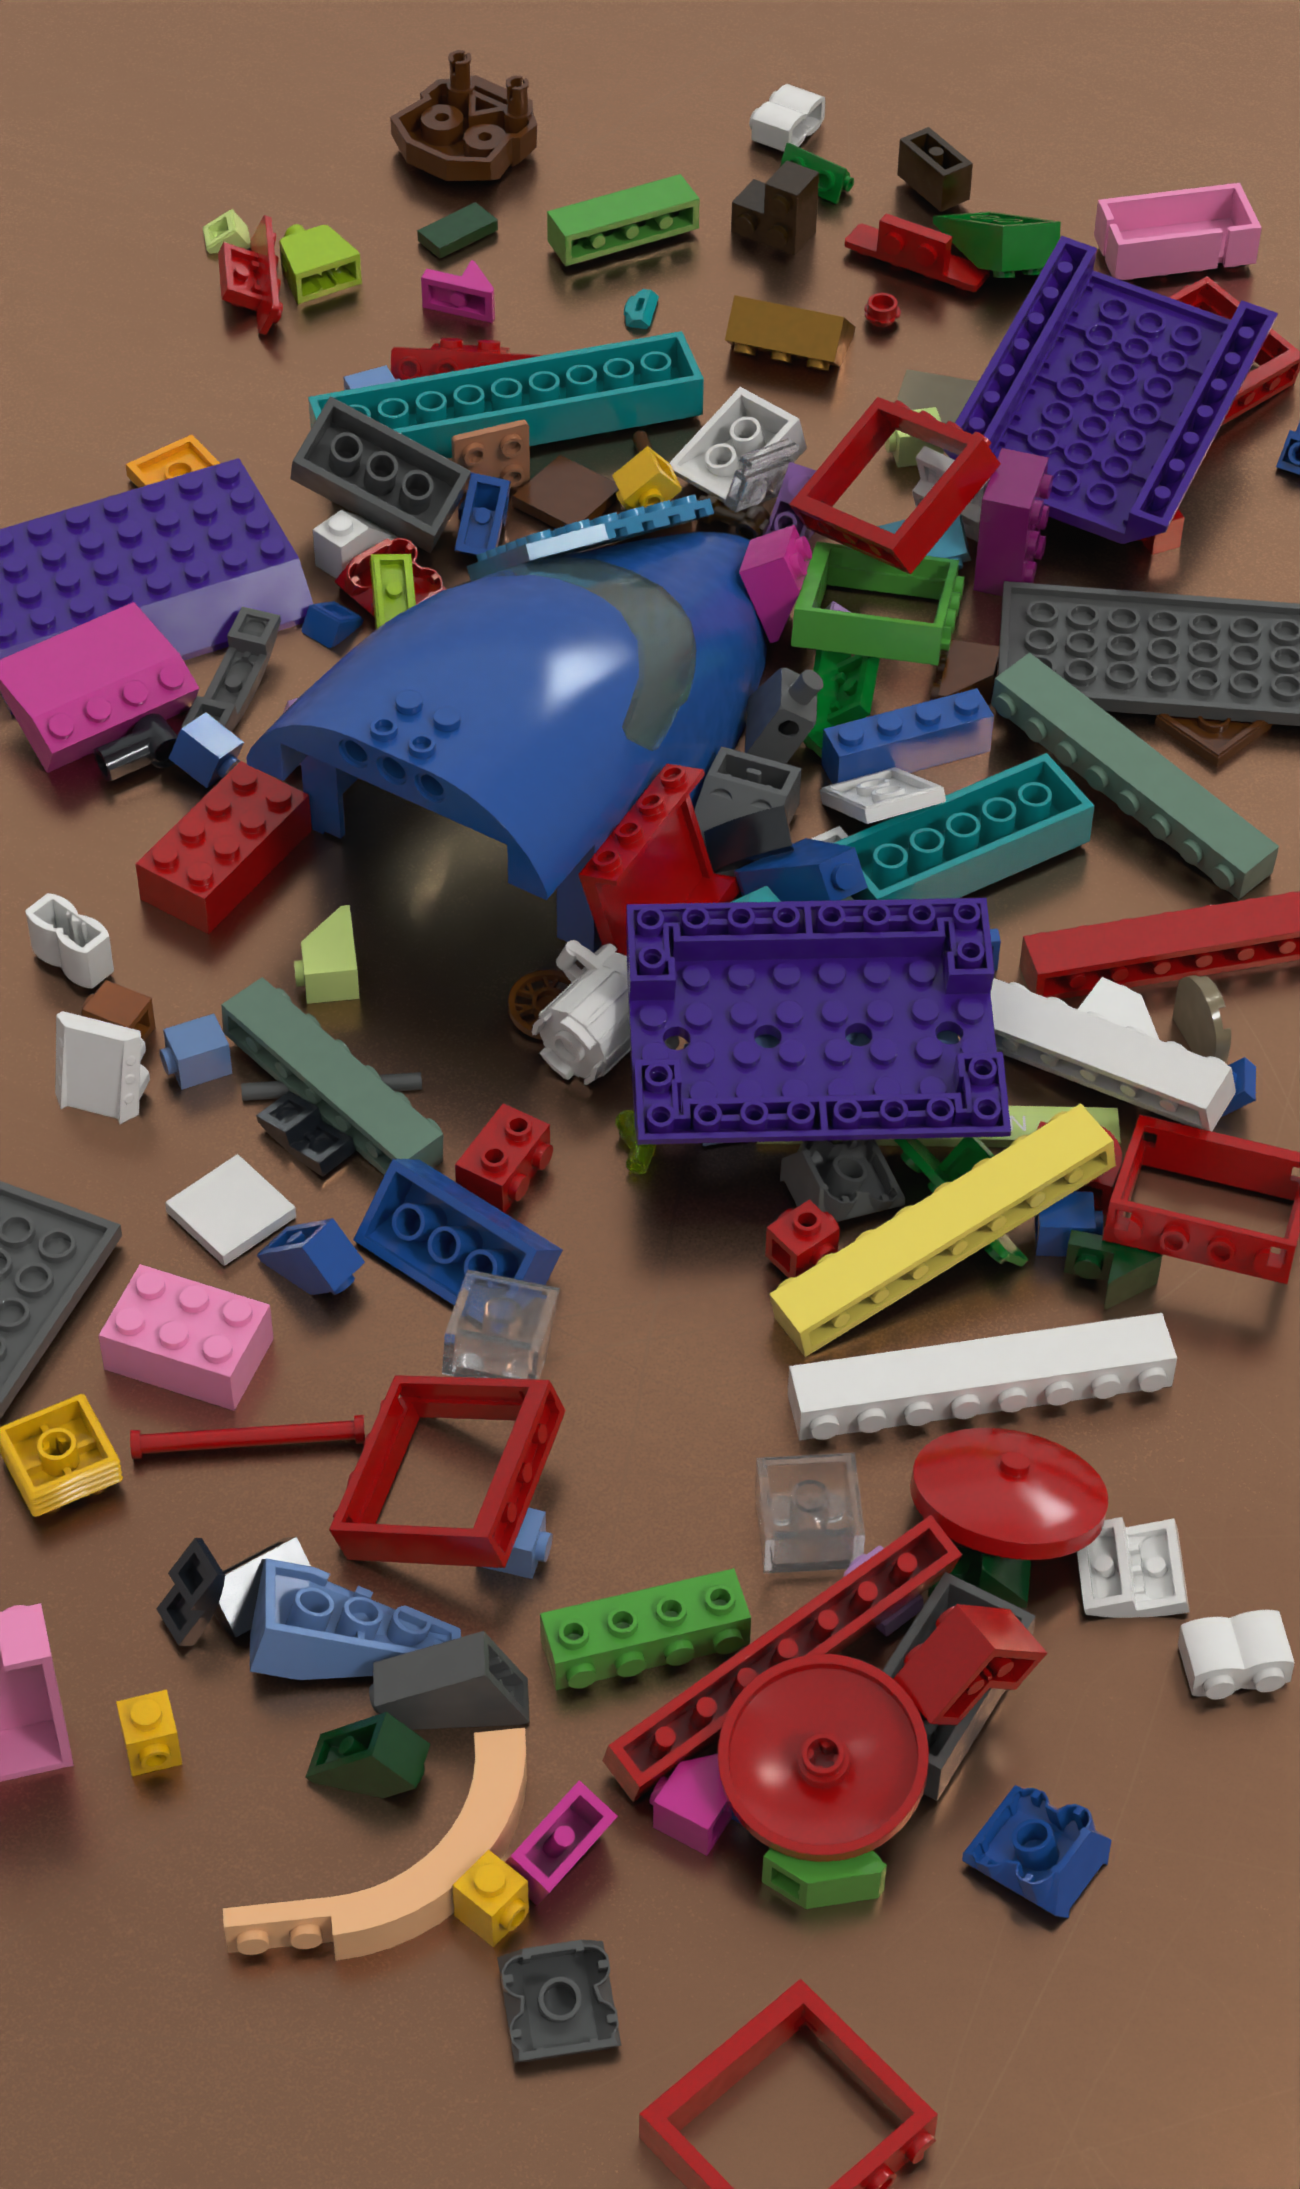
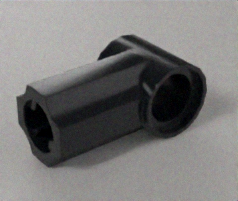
M146 715L135 724L132 733L93 749L95 761L107 782L150 764H153L156 768H168L175 764L169 759L178 735L161 715Z

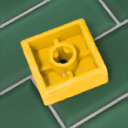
M78 1394L0 1426V1454L34 1517L123 1480L120 1459L84 1394Z

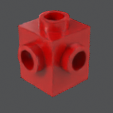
M809 1199L795 1209L791 1208L784 1211L775 1222L767 1226L765 1256L788 1278L797 1277L814 1267L825 1255L838 1252L839 1225L830 1213L822 1212Z

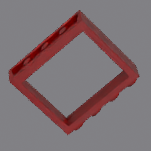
M1208 276L1190 286L1188 284L1185 285L1179 292L1169 297L1230 320L1240 304L1238 300ZM1272 328L1255 359L1259 367L1248 373L1222 425L1295 384L1300 371V351Z
M877 397L789 505L807 529L911 575L1001 463L989 448L991 445L990 440L979 432L971 434L963 431L962 428L951 421H947L945 424L923 410L920 413L915 412L901 401L896 400L893 403ZM898 430L959 456L896 533L893 534L834 508L833 505L893 432Z
M1139 1114L1109 1202L1102 1240L1288 1284L1300 1238V1177L1291 1175L1293 1167L1300 1168V1152ZM1143 1133L1156 1134V1143L1145 1141ZM1146 1165L1293 1200L1294 1203L1285 1237L1282 1238L1131 1202L1130 1199L1141 1166ZM1126 1212L1132 1213L1130 1218L1125 1217ZM1271 1247L1280 1248V1254L1271 1253Z
M395 1375L385 1399L381 1401L380 1411L372 1430L365 1438L364 1449L355 1470L348 1478L347 1489L338 1510L333 1514L334 1519L329 1528L346 1559L505 1568L566 1412L551 1381L540 1379ZM420 1417L515 1421L473 1529L376 1524Z
M800 1978L640 2112L639 2138L688 2189H734L679 2131L805 2025L904 2122L828 2189H889L896 2179V2172L909 2160L913 2164L920 2162L924 2157V2151L936 2142L935 2131L938 2114Z

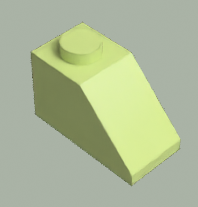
M350 905L340 906L301 941L302 960L294 961L296 987L305 986L307 1004L360 999Z

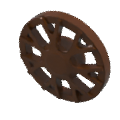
M558 970L534 971L521 977L511 988L508 998L509 1016L515 1026L524 1034L542 1040L540 1032L537 1035H532L533 1025L539 1019V1013L562 993L560 989L556 988L558 983L562 982L567 985L572 983L564 972ZM542 981L544 988L535 992L531 983ZM517 995L532 1000V1005L516 1003ZM533 1014L537 1019L527 1023L521 1017Z

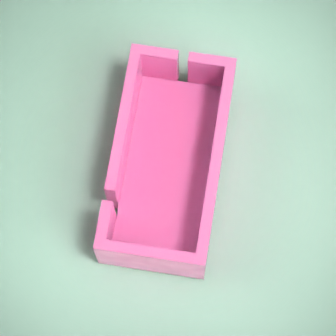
M1232 183L1098 200L1094 237L1102 255L1105 256V262L1111 276L1119 280H1132L1135 278L1216 269L1218 263H1222L1224 267L1256 264L1262 227L1241 184Z
M41 1603L30 1606L16 1605L0 1612V1782L74 1766Z

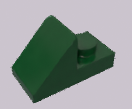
M1071 1229L1064 1272L1079 1275L1086 1279L1108 1281L1104 1309L1111 1308L1158 1283L1162 1254L1102 1240V1235Z
M957 1547L962 1556L949 1574L1017 1607L1027 1608L1030 1560L999 1557L970 1548ZM939 1581L928 1589V1597H930Z

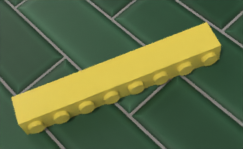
M1081 1103L1069 1111H1062L1050 1119L1048 1124L1030 1135L1018 1137L1012 1142L1010 1147L992 1158H985L973 1166L971 1171L953 1182L941 1184L927 1198L913 1206L909 1205L902 1208L891 1220L876 1229H870L861 1233L853 1243L837 1253L825 1255L814 1267L801 1275L784 1280L776 1290L769 1294L775 1319L801 1353L807 1357L1115 1167L1113 1139Z

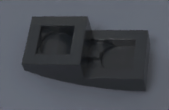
M784 805L745 815L704 831L709 860L715 874L739 869L754 862V859L794 851Z
M288 1091L256 1115L258 1123L291 1155L321 1176H325L356 1152L352 1137L324 1122L319 1107L291 1091Z
M194 1538L168 1572L175 1585L156 1608L179 1646L195 1645L209 1624L224 1588L225 1574L202 1538Z

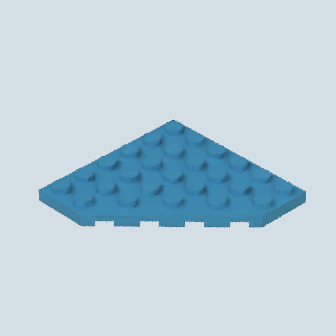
M694 494L672 500L671 502L668 500L656 503L646 508L641 506L620 512L619 514L617 512L590 521L589 519L581 520L553 531L548 529L533 533L484 553L477 554L478 562L467 566L469 577L472 582L519 564L578 553L692 522L714 514L710 498L697 501Z

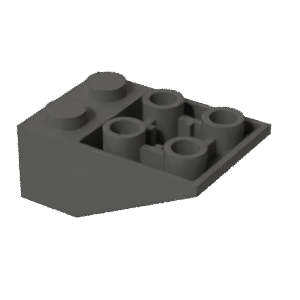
M721 746L706 775L694 810L705 847L704 831L733 819L784 805L790 824L800 801L801 768ZM737 869L717 874L735 877L734 871Z

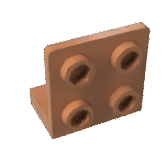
M526 420L514 421L452 437V458L448 459L470 470L471 473L510 480V489L524 486L530 481L529 425ZM467 490L461 500L466 499Z

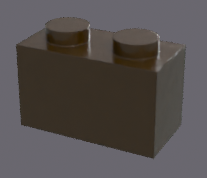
M930 127L900 139L897 175L940 212L970 200L973 168L971 161Z

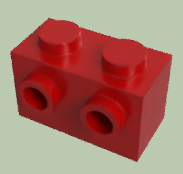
M503 1103L456 1162V1183L505 1213L514 1200L520 1201L528 1189L530 1179L537 1170H544L549 1164L553 1154V1146L550 1145V1124Z

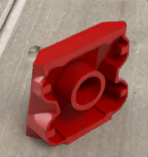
M387 538L354 557L334 581L374 616L370 571L371 554H411L416 605L443 590H447L443 586L442 578L434 569L421 567L415 562L418 556L417 548L410 540L405 538H396L391 541Z

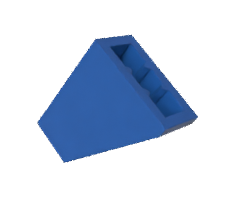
M808 838L794 843V851L763 857L734 871L742 897L764 886H768L781 902L837 901L868 888L855 847Z

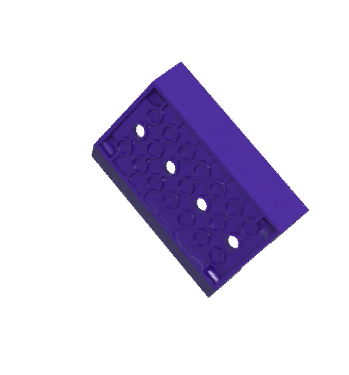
M987 898L626 905L627 985L634 1128L638 1145L1008 1137L1011 1135L1003 1052H997L991 1002V989L995 973ZM942 1031H952L961 1040L955 1044H945L936 1035ZM858 1032L866 1035L870 1042L864 1046H854L847 1041L846 1037L851 1033ZM769 1034L776 1037L780 1043L773 1048H764L758 1045L755 1039L760 1035ZM679 1036L684 1038L689 1045L681 1050H673L667 1047L664 1041L669 1037Z

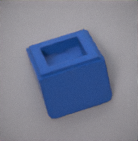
M335 601L309 605L302 626V632L322 645L333 648L358 629L364 619Z

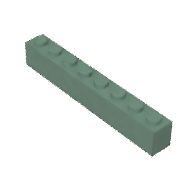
M1030 652L995 678L991 705L1002 717L1011 720L1025 731L1031 740L1039 742L1053 753L1063 765L1069 766L1087 780L1093 789L1101 791L1109 797L1125 814L1133 816L1142 823L1154 837L1170 845L1180 853L1187 863L1195 865L1203 871L1219 888L1227 890L1239 900L1273 873L1279 845Z

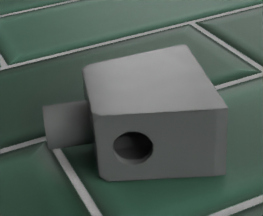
M780 668L749 697L747 703L745 753L784 764L789 761L816 723L817 693L824 685L822 678L816 672L807 669L800 675L788 668Z

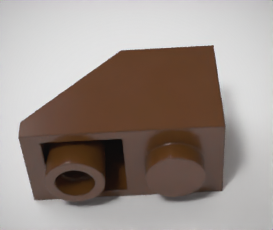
M951 639L948 655L940 656L936 679H941V683L933 682L930 701L977 688L987 705H990L994 682L997 677L1000 646Z

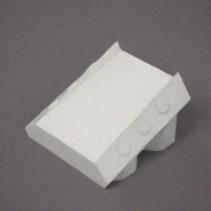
M64 1011L56 1015L55 1094L60 1109L69 1106L116 1118L119 1125L138 1116L139 1100L150 1081L149 1071L140 1064L146 1052L141 1032Z

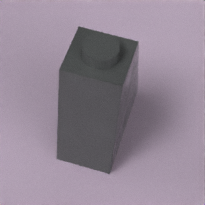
M484 1631L373 1663V1684L369 1688V1697L373 1709L378 1714L388 1712L411 1730L509 1726L529 1723L528 1678Z

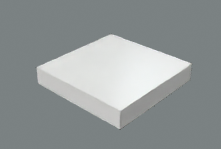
M238 1154L165 1202L167 1213L223 1266L296 1218V1207Z

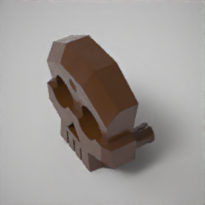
M464 50L453 51L448 56L450 79H437L420 93V100L390 117L391 135L408 164L443 180L475 181L500 179L509 166L514 167L537 148V122L533 113V100L528 99L529 81L527 78L523 79V76H511L506 80V88L477 75L471 76V54L469 52L465 54Z

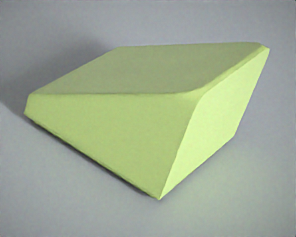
M233 209L203 226L206 250L209 254L218 253L223 242L244 249L251 248L248 227Z

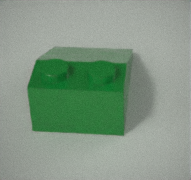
M992 211L933 216V224L942 233L953 236L952 243L977 268L992 270L993 277L998 278L1015 277V271L1022 270L1024 275H1039L1060 239V221Z

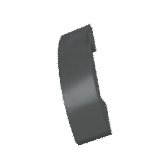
M241 607L227 635L229 648L204 697L196 696L182 724V728L206 712L229 731H233L251 703L265 673L281 622L280 615Z

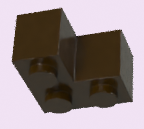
M786 161L766 183L753 179L732 201L731 232L795 256L816 233L819 172Z

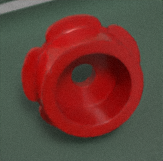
M888 293L873 294L869 297L868 303L864 307L865 318L877 327H887L894 323L895 319H898L901 315L897 299Z

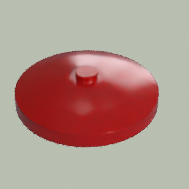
M1002 1428L958 1430L932 1440L917 1455L910 1481L912 1500L924 1519L932 1515L950 1539L966 1547L986 1554L1011 1559H1052L1082 1550L1091 1544L1101 1533L1109 1504L1107 1488L1102 1478L1079 1455L1046 1438Z
M812 1654L791 1658L774 1665L755 1677L740 1692L723 1722L718 1743V1765L723 1791L728 1804L741 1824L755 1838L773 1850L790 1857L815 1862H831L850 1859L868 1853L887 1842L904 1827L918 1807L924 1793L929 1769V1748L924 1723L917 1707L906 1691L893 1678L875 1666L859 1659L836 1654Z

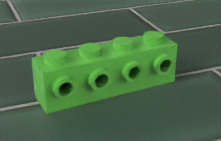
M679 174L547 211V241L565 266L573 265L699 229L700 198L684 177Z
M734 1568L540 1613L541 1643L556 1690L569 1687L575 1689L584 1688L595 1681L615 1676L631 1677L645 1669L666 1664L682 1665L693 1658L713 1653L729 1654L750 1644L751 1615Z

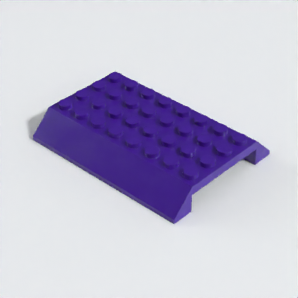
M1061 236L955 424L962 428L963 431L971 434L979 432L988 438L991 442L989 448L997 459L1001 448L1049 457L1047 474L1053 475V484L1049 498L1044 499V505L1050 506L1049 517L1120 544H1126L1167 531L1275 323L1278 313L1241 300L1232 319H1227L1094 271L1097 248ZM943 449L949 458L955 460L959 456Z
M239 458L0 529V660L132 602L142 610L179 652L183 661L229 647L227 635L241 607L280 615L281 622L278 630L280 631L303 624L309 605L313 604L298 555ZM1 694V696H2V698H3V700H4V702H5V704H6V706H7V708H8L10 714L12 715L13 713H12L11 709L9 708L7 702L5 701L3 695Z

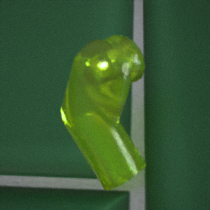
M624 1110L617 1115L615 1126L619 1130L620 1137L631 1149L626 1161V1167L632 1173L644 1174L648 1170L657 1144L638 1145L634 1128V1110Z

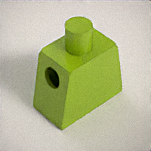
M295 224L286 230L284 237L279 241L282 271L297 304L362 284L360 253L330 226L320 225L305 230L303 226Z

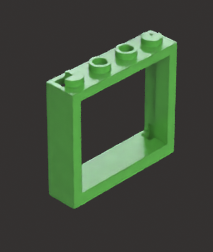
M816 541L812 559L807 569V575L804 578L794 608L791 646L938 666L941 652L949 651L960 600H962L964 577L958 576L959 560L925 556L910 575L845 545ZM827 585L939 600L934 623L820 608Z

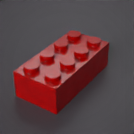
M240 761L135 863L140 899L210 934L312 831L309 794Z

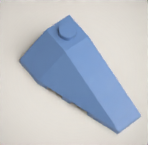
M266 1558L262 1568L250 1633V1672L295 1680L373 1676L374 1662L460 1638L461 1629L406 1605L395 1610L371 1599L373 1592L361 1586H358L355 1592L328 1581L330 1573L318 1568Z

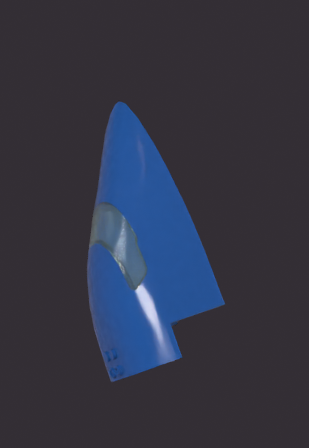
M692 532L643 539L519 564L443 590L398 614L347 653L308 688L256 741L246 757L247 765L284 781L301 763L303 792L309 794L312 829L321 834L327 832L340 839L345 835L343 793L359 778L506 844L508 853V883L545 900L557 889V938L566 942L570 940L578 941L582 946L595 953L602 943L578 874L666 764L704 769V777L689 794L695 810L706 775L721 746L734 750L746 726L748 699L758 689L765 667L769 643L766 632L739 574L750 540L738 535L716 532Z

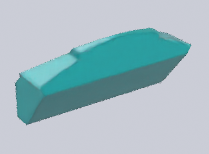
M642 289L627 300L624 307L627 327L640 329L650 327L659 299L655 292Z

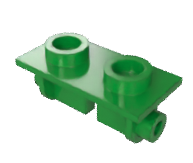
M786 143L780 167L786 161H790L818 171L819 197L838 204L841 192L844 190L848 192L852 189L854 178L850 177L848 169L791 143Z

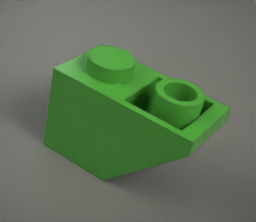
M769 1848L763 1856L762 1883L804 1909L879 1898L885 1887L887 1864L882 1862L881 1858L873 1850L850 1859L815 1862L790 1857Z

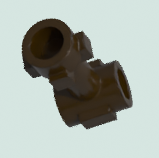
M701 495L698 499L700 501L710 498L714 514L700 518V521L714 525L716 521L735 526L736 535L749 540L763 536L767 532L770 514L762 506L753 505L747 513H743L722 506V501L711 495Z

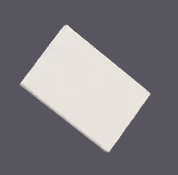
M896 767L820 789L822 804L866 824L946 802L944 787Z

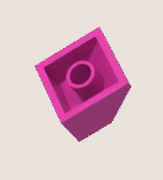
M795 525L751 539L739 570V574L770 644L778 641L799 596L804 578L807 575L809 562L812 559L809 542L805 536H799Z

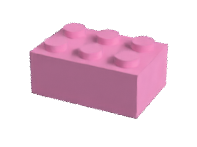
M141 1264L138 1266L98 1335L104 1370L235 1411L274 1339L269 1304Z

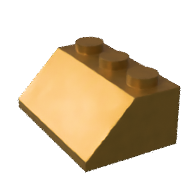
M734 295L725 341L734 345L733 352L756 356L758 350L771 353L770 359L774 361L792 364L793 358L807 360L806 367L828 371L830 365L841 366L856 327L845 317Z

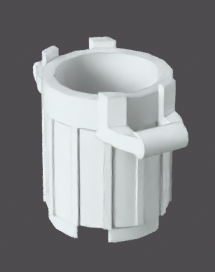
M570 940L567 942L557 957L556 964L572 983L539 1013V1019L534 1023L532 1035H537L540 1032L545 1048L539 1053L547 1064L564 1079L569 1080L573 1075L586 1078L584 1079V1085H588L597 1078L604 1076L631 1051L627 956L616 953L617 948L611 943L603 945L593 953L578 941ZM576 960L585 966L582 970L575 964ZM678 1036L669 1037L664 1041L665 1045L673 1050L678 1047L680 1042Z

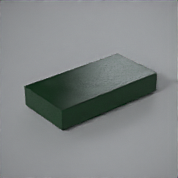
M474 202L417 230L418 241L441 259L497 231L498 219Z

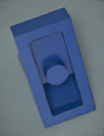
M471 473L455 545L456 553L477 557V554L498 547L501 529L506 526L510 480Z

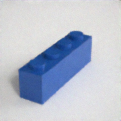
M976 688L823 729L821 765L831 783L836 784L893 767L912 773L990 752L994 715Z

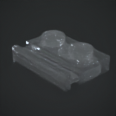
M787 438L741 455L739 461L743 463L742 469L735 471L724 504L733 511L738 512L777 497L789 462H795L791 459V455L799 451L800 446Z

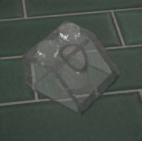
M467 1269L445 1331L442 1374L471 1378L540 1379L547 1356L560 1288Z

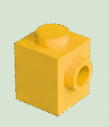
M649 446L644 448L612 475L619 489L616 492V496L627 510L641 506L646 508L656 503L671 500L682 491L671 464Z
M167 1689L116 1701L132 1777L182 1765L178 1733Z
M489 1849L452 1885L454 1916L492 1947L509 1931L516 1929L529 1912L528 1880Z

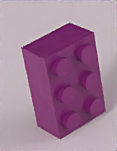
M1001 448L998 456V461L1001 465L990 477L982 498L973 590L1002 596L1004 581L1033 583L1037 569V562H1034V560L1042 559L1046 545V536L1040 535L1041 529L1045 530L1050 506L1044 505V499L1049 498L1053 484V475L1047 474L1049 457Z

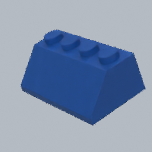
M392 1159L353 1239L496 1333L502 1332L543 1291L563 1249L418 1159Z

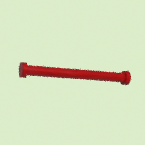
M354 1415V1420L153 1434H141V1430H130L132 1459H142L143 1454L340 1440H355L356 1444H364L365 1441L364 1415Z

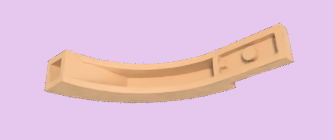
M525 1727L474 1733L475 1764L468 1797L452 1828L423 1859L386 1882L351 1894L223 1908L227 1952L256 1955L270 1948L293 1946L298 1949H311L319 1946L321 1943L333 1942L335 1960L338 1961L390 1949L416 1938L454 1913L452 1885L488 1849L502 1860L518 1827L525 1800L527 1781Z

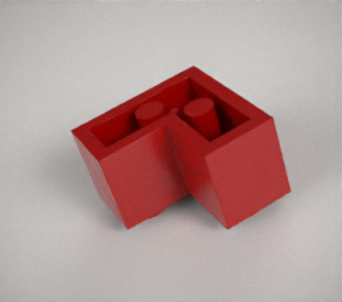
M956 1604V1606L950 1607L939 1616L935 1624L937 1628L927 1640L914 1647L904 1659L905 1665L893 1679L906 1691L917 1709L930 1724L958 1725L989 1688L1016 1690L1047 1655V1652L1010 1609Z

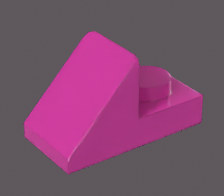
M470 261L462 276L431 269L425 270L421 277L423 308L493 323L495 319L494 288L475 261Z

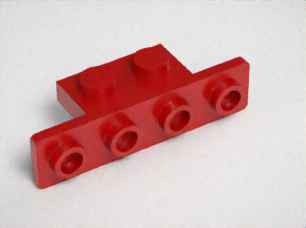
M887 213L879 220V229L860 223L845 238L844 246L857 251L861 255L889 262L895 267L906 268L923 274L927 278L937 279L954 285L961 290L976 292L990 276V270L977 268L971 261L951 254L953 236Z
M266 215L262 217L251 239V251L223 242L218 252L222 300L237 307L255 310L258 333L267 335L272 323L277 324L283 311V303L279 302L281 280L277 278L276 270L279 258L275 255L274 249L276 233L273 232L272 218Z
M440 338V344L434 343L430 349L393 347L391 350V373L395 379L407 380L542 355L509 353L510 348L500 347L501 342L496 340H478V346L463 345V339Z

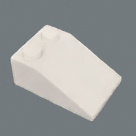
M739 387L671 460L670 464L677 477L728 504L783 475L788 468L789 462L794 463L807 449L799 418Z

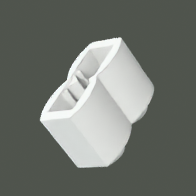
M790 84L783 85L778 91H774L771 94L769 101L753 111L749 126L752 129L751 140L781 151L785 150L786 143L799 147L806 136L813 134L825 119V97Z
M47 893L25 910L31 947L34 953L44 962L62 967L64 974L72 982L92 989L114 972L109 934L100 922L91 917L79 915L71 902L61 896Z
M1277 1610L1250 1611L1231 1618L1207 1617L1192 1620L1180 1626L1178 1647L1193 1696L1223 1699L1241 1688L1256 1689L1260 1692H1272L1291 1681L1295 1662L1280 1612Z

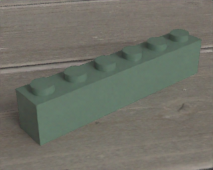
M261 977L221 1004L223 1033L277 1081L282 1082L289 1091L319 1107L322 1120L352 1137L356 1151L385 1175L392 1159H418L432 1168L443 1162L444 1136L439 1125L431 1118H425L416 1111L403 1093L395 1092L386 1085L373 1067L365 1066L356 1059L343 1041L333 1039L321 1028V1025L313 1015L303 1013L292 1003L284 990L273 987L267 980Z

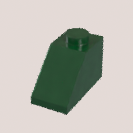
M384 1712L320 1734L305 1778L312 1783L383 1799L417 1787L425 1772L424 1763L431 1744L391 1714Z

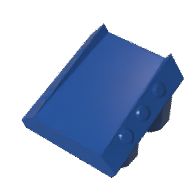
M1015 1785L963 1852L962 1861L1051 1914L1069 1918L1070 1908L1103 1864L1108 1865L1111 1839L1096 1830L1092 1815L1087 1808L1077 1804H1070L1058 1809L1050 1804L1045 1792L1035 1788L1023 1789Z

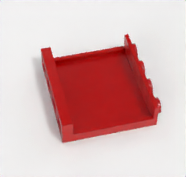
M666 764L578 874L602 946L611 943L617 948L616 953L627 956V904L730 903L740 892L736 877L715 874L713 872L689 795L704 777V769Z

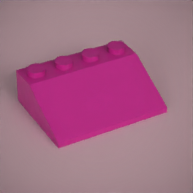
M134 602L0 660V692L47 773L93 753L95 748L132 733L135 724L146 715L159 714L167 720L190 710L199 691V686L179 652Z

